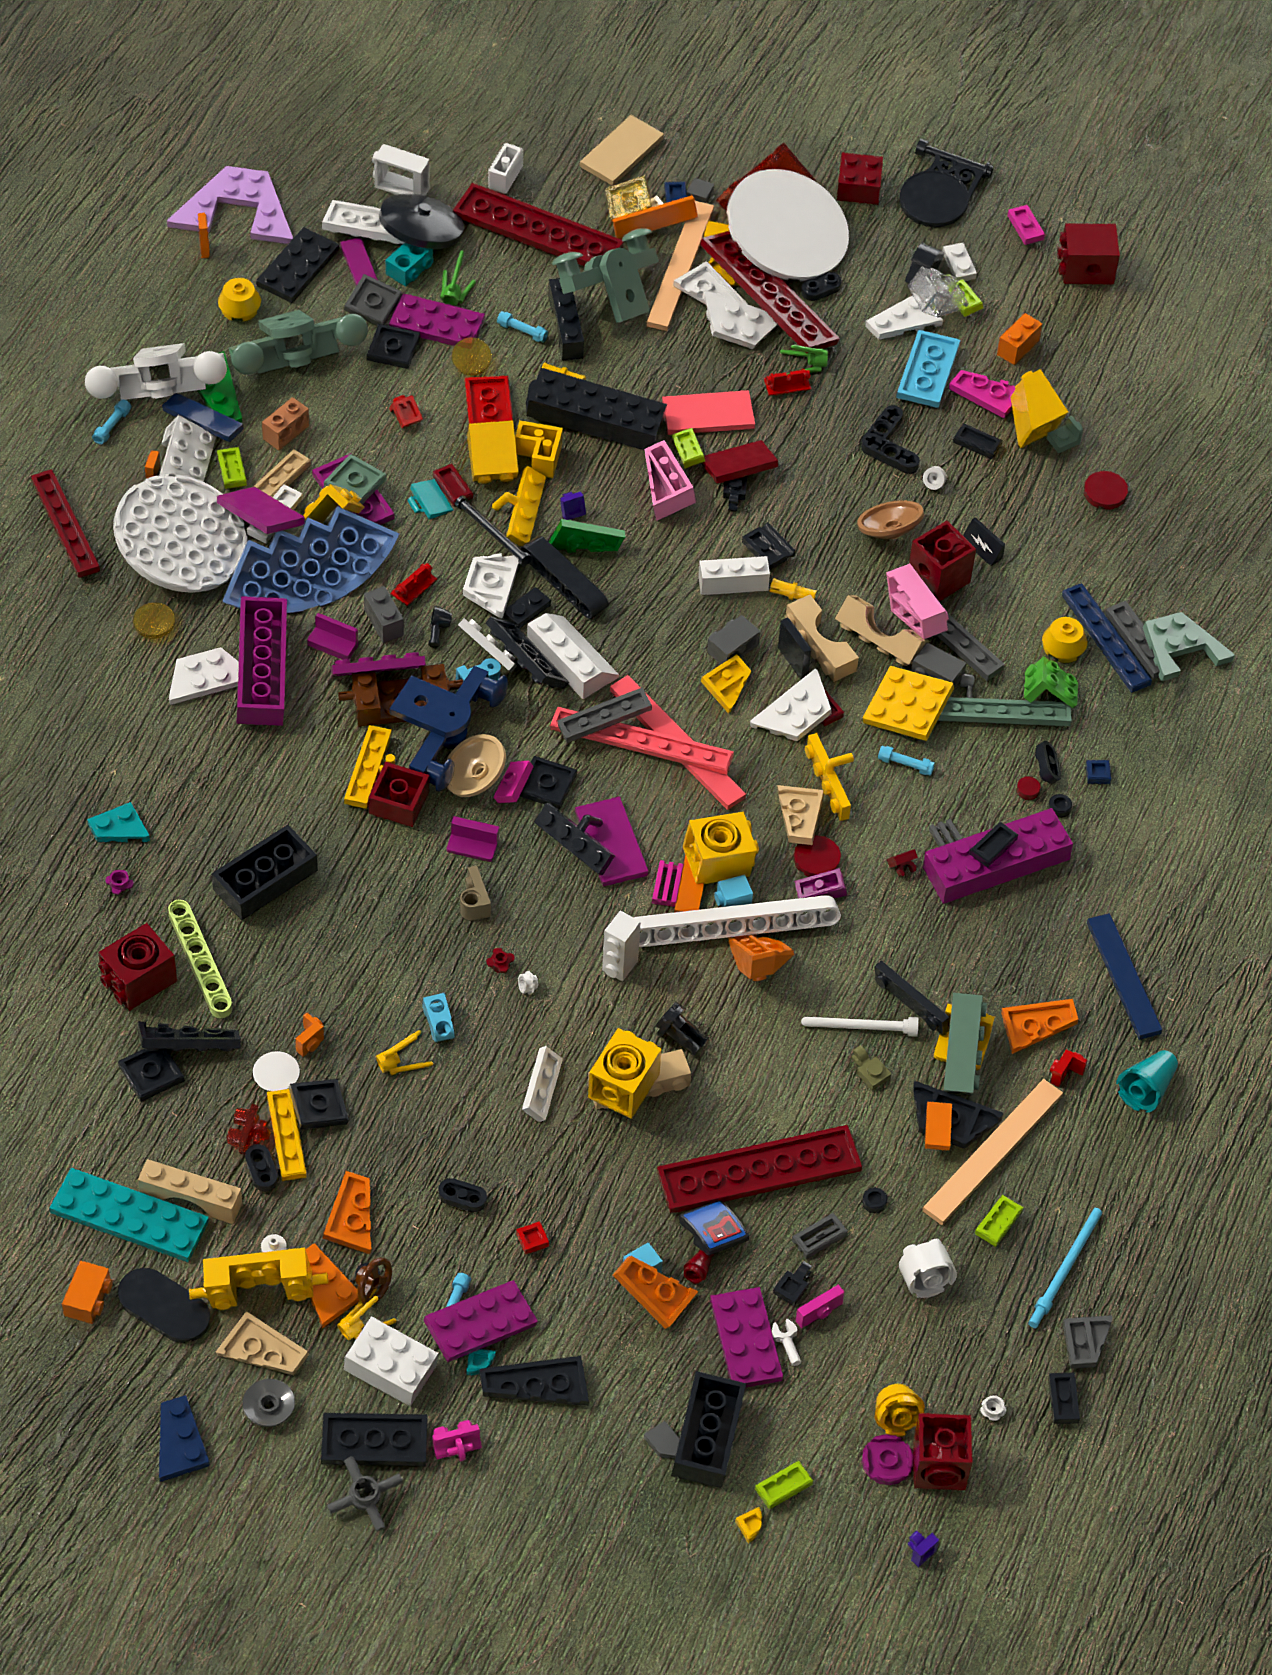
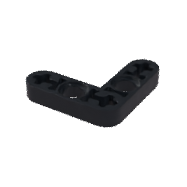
M895 405L887 406L863 436L861 450L866 455L903 473H916L919 469V456L889 441L902 423L903 411ZM885 428L888 431L886 433H879L876 429ZM893 451L896 455L889 457L885 455V452Z

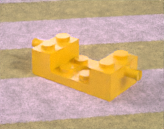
M305 1248L203 1259L204 1287L189 1289L190 1300L206 1298L209 1300L212 1309L226 1310L231 1306H237V1287L252 1288L255 1285H278L282 1282L288 1300L303 1301L306 1298L313 1297V1285L328 1284L327 1273L312 1275V1268Z

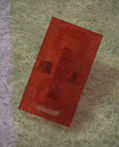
M251 1104L250 1109H236L234 1124L242 1125L243 1129L230 1128L227 1134V1144L239 1147V1154L245 1155L253 1137L254 1144H260L261 1140H267L270 1137L271 1131L266 1127L267 1122L260 1120L258 1124L260 1116L257 1114L259 1105Z

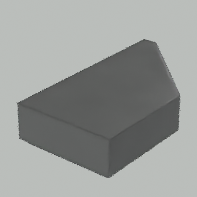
M663 1421L644 1434V1439L659 1457L675 1458L679 1437L666 1421Z

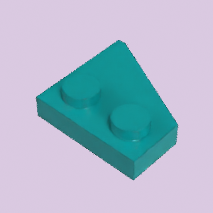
M131 802L87 819L88 826L97 842H128V839H142V842L150 841V836Z

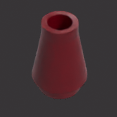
M700 1249L684 1265V1277L696 1284L705 1280L714 1254L708 1256Z

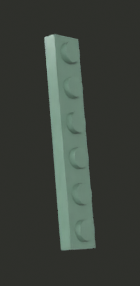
M949 697L938 721L1070 726L1071 707L1065 702L1033 701L1030 703L1027 700Z

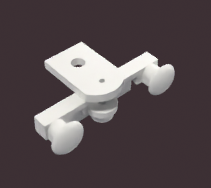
M185 343L144 348L133 358L134 365L113 368L105 366L93 367L86 374L85 387L93 397L99 399L112 396L117 387H119L121 399L124 400L149 396L161 398L171 396L173 393L206 389V384H216L225 377L227 365L224 353L212 351L203 352L196 357L181 358L186 352ZM168 364L170 378L151 379L149 366Z

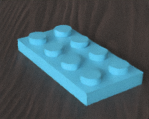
M918 330L896 398L939 408L959 349L960 340Z

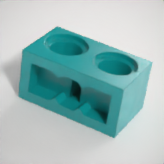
M404 243L385 260L386 275L406 287L411 281H415L421 272L432 265L433 249L420 248Z

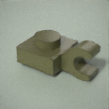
M861 1045L853 1050L854 1055L851 1058L859 1066L857 1075L871 1091L891 1078L892 1073L877 1056L870 1060L868 1053Z

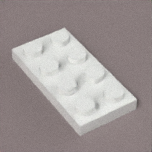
M332 200L322 221V229L333 233L340 232L350 234L351 236H362L373 240L404 244V242L396 239L383 228L379 221L380 208Z

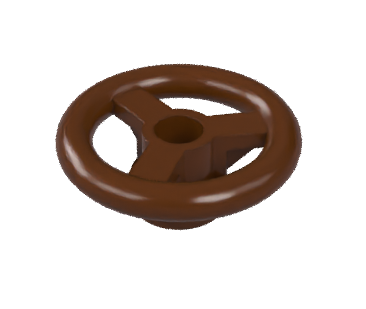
M376 1258L367 1266L359 1269L356 1275V1284L358 1285V1298L362 1304L365 1305L375 1296L378 1297L379 1301L386 1293L392 1279V1265L387 1258ZM379 1265H383L385 1268L384 1276L378 1275ZM379 1285H381V1287H380L379 1290L376 1292V1294H374L372 1297H370L371 1294L373 1293L374 1289H376Z

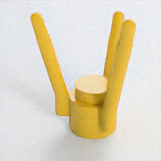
M420 1030L411 1034L389 1050L375 1056L383 1073L389 1071L392 1076L398 1072L433 1065V1062L430 1061L397 1067V1064L401 1063L397 1052L417 1040V1036L421 1034Z
M377 1288L374 1289L370 1297L377 1291ZM377 1296L373 1297L365 1305L359 1302L337 1324L338 1329L347 1340L350 1341L352 1338L356 1340L362 1331L361 1328L364 1327L360 1317L378 1301ZM393 1318L383 1323L390 1326L396 1323L397 1320Z

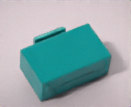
M435 479L411 484L410 489L414 496L409 497L407 501L414 513L425 512L428 519H432L453 511ZM417 499V501H418V503L420 504V506L422 507V509H419V507L417 506V504H416V502H415L414 500Z

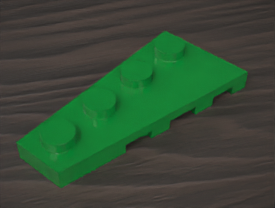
M222 351L220 353H224L227 365L225 377L220 382L206 384V389L197 391L207 407L242 423V416L225 351Z

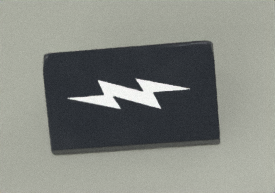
M974 517L963 536L976 548V553L990 566H993L1003 559L1005 543Z

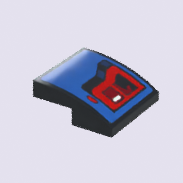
M721 1200L679 1216V1223L694 1235V1244L708 1256L749 1240V1235L740 1220Z

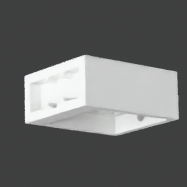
M385 144L381 146L379 151L374 153L372 162L375 166L373 171L375 188L396 195L418 194L426 196L430 189V159ZM388 165L412 172L413 179L389 172Z

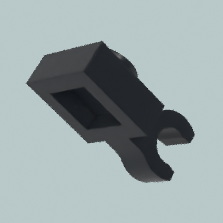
M740 477L724 482L723 498L729 499L728 511H737L738 500H745L747 478Z
M803 1261L794 1274L787 1270L774 1287L773 1294L795 1306L808 1289L809 1283L805 1281L812 1273L810 1271L812 1266Z

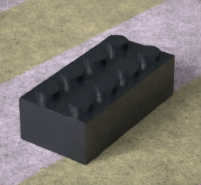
M287 824L211 874L213 891L242 921L317 872V854Z
M696 1371L671 1476L722 1489L746 1383Z

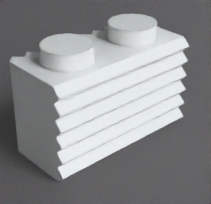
M508 143L502 146L499 155H497L492 166L488 169L489 189L504 194L508 192L523 167L524 150Z

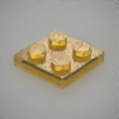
M645 175L605 189L611 221L614 218L652 207Z

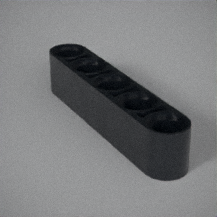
M538 535L520 547L524 553L527 552L531 555L532 559L529 564L587 619L593 618L609 607L606 596L543 536Z

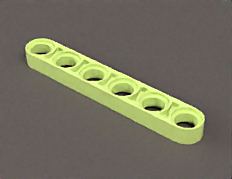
M175 900L171 902L168 908L170 921L211 1014L216 1018H226L232 1012V1002L190 905L184 900ZM177 908H183L186 910V913L177 916L173 911ZM187 926L194 929L191 934H184L181 930ZM194 945H199L203 948L199 953H192L189 949ZM201 964H208L211 969L207 972H201L198 970V967ZM210 983H216L219 985V988L215 991H209L206 989V986ZM218 1002H225L228 1005L224 1010H217L214 1007Z

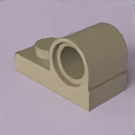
M477 865L468 867V877L465 878L466 890L460 895V914L466 920L491 917V902Z

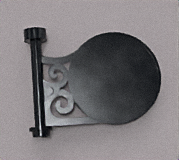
M921 138L916 146L915 154L922 157L925 154L934 156L935 160L928 169L910 176L903 183L899 196L900 207L904 214L917 224L927 227L951 225L965 214L968 203L981 178H990L994 166L990 162L983 165L929 146V141ZM949 162L952 163V167L950 169H948ZM972 173L975 178L967 191L964 184H968L971 181Z

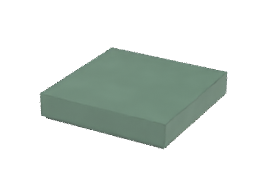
M350 454L324 481V487L332 484L345 488L349 492L352 490L361 498L359 502L363 504L386 480V474Z

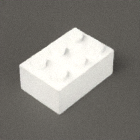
M371 1316L346 1354L344 1370L411 1407L437 1365L438 1353Z

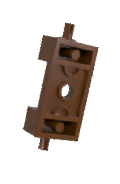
M444 664L421 666V677L419 679L449 692L450 690L459 689L463 683V679L449 681L445 673ZM375 671L352 673V691L338 692L339 702L353 700L358 727L407 722L390 715L389 709L409 679L377 682ZM418 701L415 704L417 706H425L427 703L425 701Z

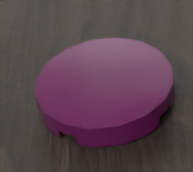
M884 1434L874 1437L863 1449L861 1463L864 1472L870 1479L879 1484L893 1485L902 1482L912 1471L914 1456L911 1447L895 1435Z

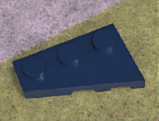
M186 1395L162 1402L159 1482L209 1467V1460Z

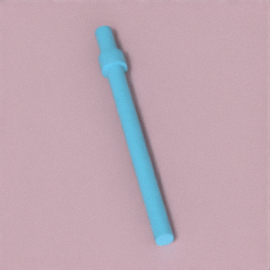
M1099 1208L1093 1209L1044 1296L1038 1299L1035 1305L1036 1310L1028 1322L1031 1327L1037 1328L1043 1316L1048 1314L1052 1308V1301L1103 1213Z

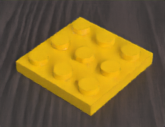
M890 666L863 716V723L927 741L954 690V685L952 682Z

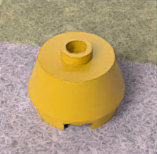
M234 278L224 285L218 298V305L222 314L229 320H232V318H243V321H247L257 315V310L261 305V297L252 282L244 278Z
M1071 617L1056 619L1042 636L1045 653L1058 658V662L1061 663L1076 661L1077 657L1083 654L1087 648V638L1081 623Z
M904 1384L887 1386L877 1396L875 1421L879 1427L885 1429L886 1434L904 1436L906 1435L905 1431L916 1426L919 1413H924V1402L911 1388Z

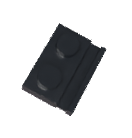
M768 522L765 523V526L758 527L742 536V543L756 557L767 556L769 571L787 561V558L795 556V549Z

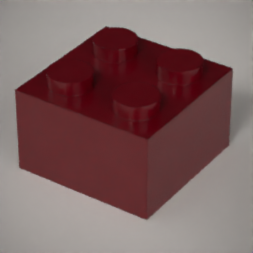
M842 152L836 200L878 205L883 157Z
M385 761L368 797L369 814L413 827L430 792L429 775Z

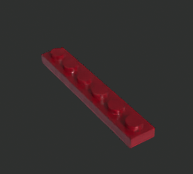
M50 469L31 475V482L78 578L99 572V564L53 470Z

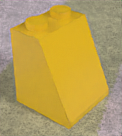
M1041 369L1035 372L1029 371L1021 376L1020 383L1015 386V391L1011 395V403L1018 445L1020 448H1023L1047 436V433L1058 429L1068 414V410Z
M513 421L469 424L467 441L473 481L485 484L496 479H500L501 482H509L517 478L518 464Z

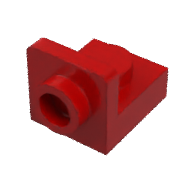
M401 395L393 399L389 410L390 412L394 411L401 428L423 420L413 395L408 397Z

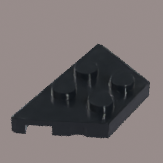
M918 1081L913 1083L919 1133L925 1134L927 1102L952 1104L950 1144L966 1149L1002 1121L1003 1112Z

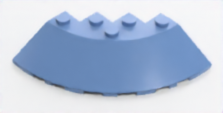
M337 506L327 526L307 518L298 537L285 531L276 532L269 548L248 540L222 602L240 608L241 596L287 598V613L301 612L305 609L329 604L358 588L378 569L392 550L399 533Z

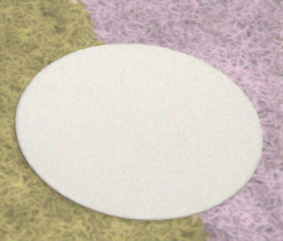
M278 1051L264 1054L256 1061L253 1067V1077L256 1083L268 1091L288 1089L291 1083L297 1081L300 1073L297 1061L291 1055Z

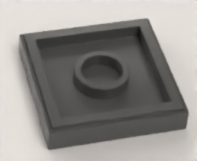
M364 274L344 305V310L351 314H357L364 320L377 326L378 324L384 325L399 302L402 291Z

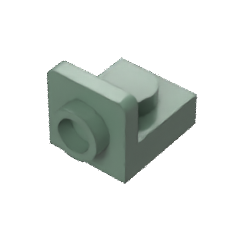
M1070 416L1067 417L1065 426L1047 433V440L1058 453H1061L1081 443L1083 428L1079 422H1076Z

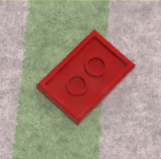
M508 376L465 378L469 424L513 421Z

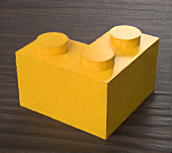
M519 420L515 434L516 454L532 457V469L548 478H553L562 448L563 428Z

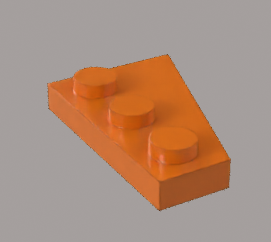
M1073 999L1002 1008L1001 1012L1012 1054L1078 1023Z
M346 1171L322 1239L370 1254V1178Z
M314 1243L306 1249L312 1268V1275L327 1273L328 1284L313 1285V1297L310 1298L318 1314L320 1324L324 1328L360 1300L357 1288Z
M633 1256L627 1257L612 1275L665 1329L673 1324L698 1293L693 1288H687L679 1284L678 1280L662 1275L654 1267Z

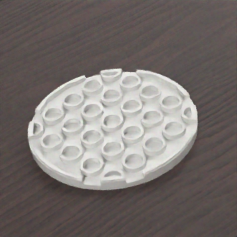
M779 169L759 171L743 179L729 199L727 206L728 228L734 242L738 243L743 255L749 261L773 276L786 280L791 278L807 281L834 270L845 255L849 241V231L844 213L827 190L806 176Z
M176 475L175 477L153 476L145 479L144 482L132 486L122 497L114 516L113 529L115 540L121 554L129 565L141 576L156 585L180 592L208 591L229 581L248 542V537L245 532L243 519L217 503V496L222 495L220 491L205 482L181 475Z

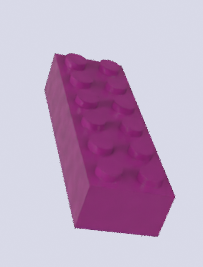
M241 596L236 724L283 726L287 598Z
M1050 808L1005 824L1018 834V839L988 868L969 853L970 849L991 829L926 851L923 869L942 903H948L1070 860L1073 842L1054 810Z

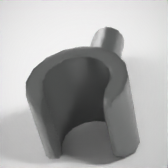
M963 673L960 687L967 688V698H973L974 676Z

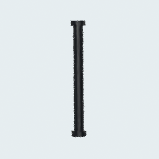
M464 495L457 498L455 502L456 507L463 509L518 559L520 565L526 566L530 563L531 555L527 552L524 553L468 502V498Z

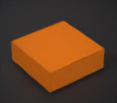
M152 450L145 465L146 479L158 474L160 469V455L158 451Z

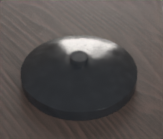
M398 194L391 196L382 203L379 212V221L389 234L404 243L420 248L443 249L451 247L460 241L464 229L461 217L450 206L424 195Z

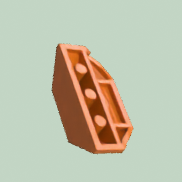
M757 934L728 938L738 970L753 981L766 979L767 975L774 974L794 956L793 949L782 941L772 938L757 937Z

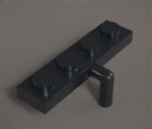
M546 803L534 821L535 824L597 874L603 875L615 857L612 852L585 832L589 825L601 827L603 825L601 818L584 815L577 825L552 804Z

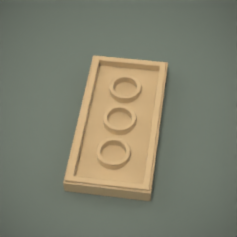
M630 115L580 161V167L614 186L664 139V133Z

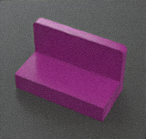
M317 613L315 616V628L307 639V646L342 660L350 659L358 647V629Z
M453 816L447 852L492 862L499 842V826Z

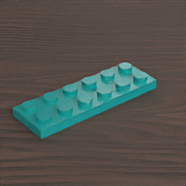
M70 1168L49 1208L51 1214L188 1263L209 1223V1217L74 1168Z

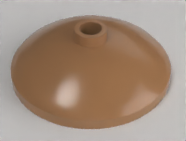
M891 501L879 504L865 511L858 518L857 524L859 530L867 536L880 539H896L915 528L923 519L924 511L920 504L913 501Z

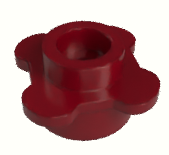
M495 948L491 958L486 960V964L495 972L505 973L508 971L510 963L514 962L515 957L512 953L502 951L501 948Z

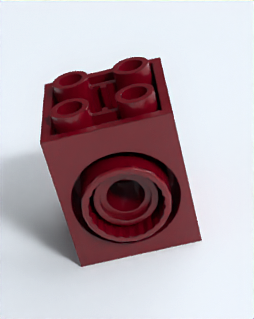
M1065 223L1064 232H1060L1061 247L1057 248V259L1061 260L1059 263V275L1063 276V284H1114L1120 257L1116 224Z
M947 520L912 541L909 564L912 565L939 602L971 583L976 548Z
M148 923L143 924L98 952V967L101 971L99 978L106 989L110 988L118 1004H124L129 1011L177 982L175 955Z
M919 1413L913 1439L915 1489L966 1490L972 1466L971 1415Z

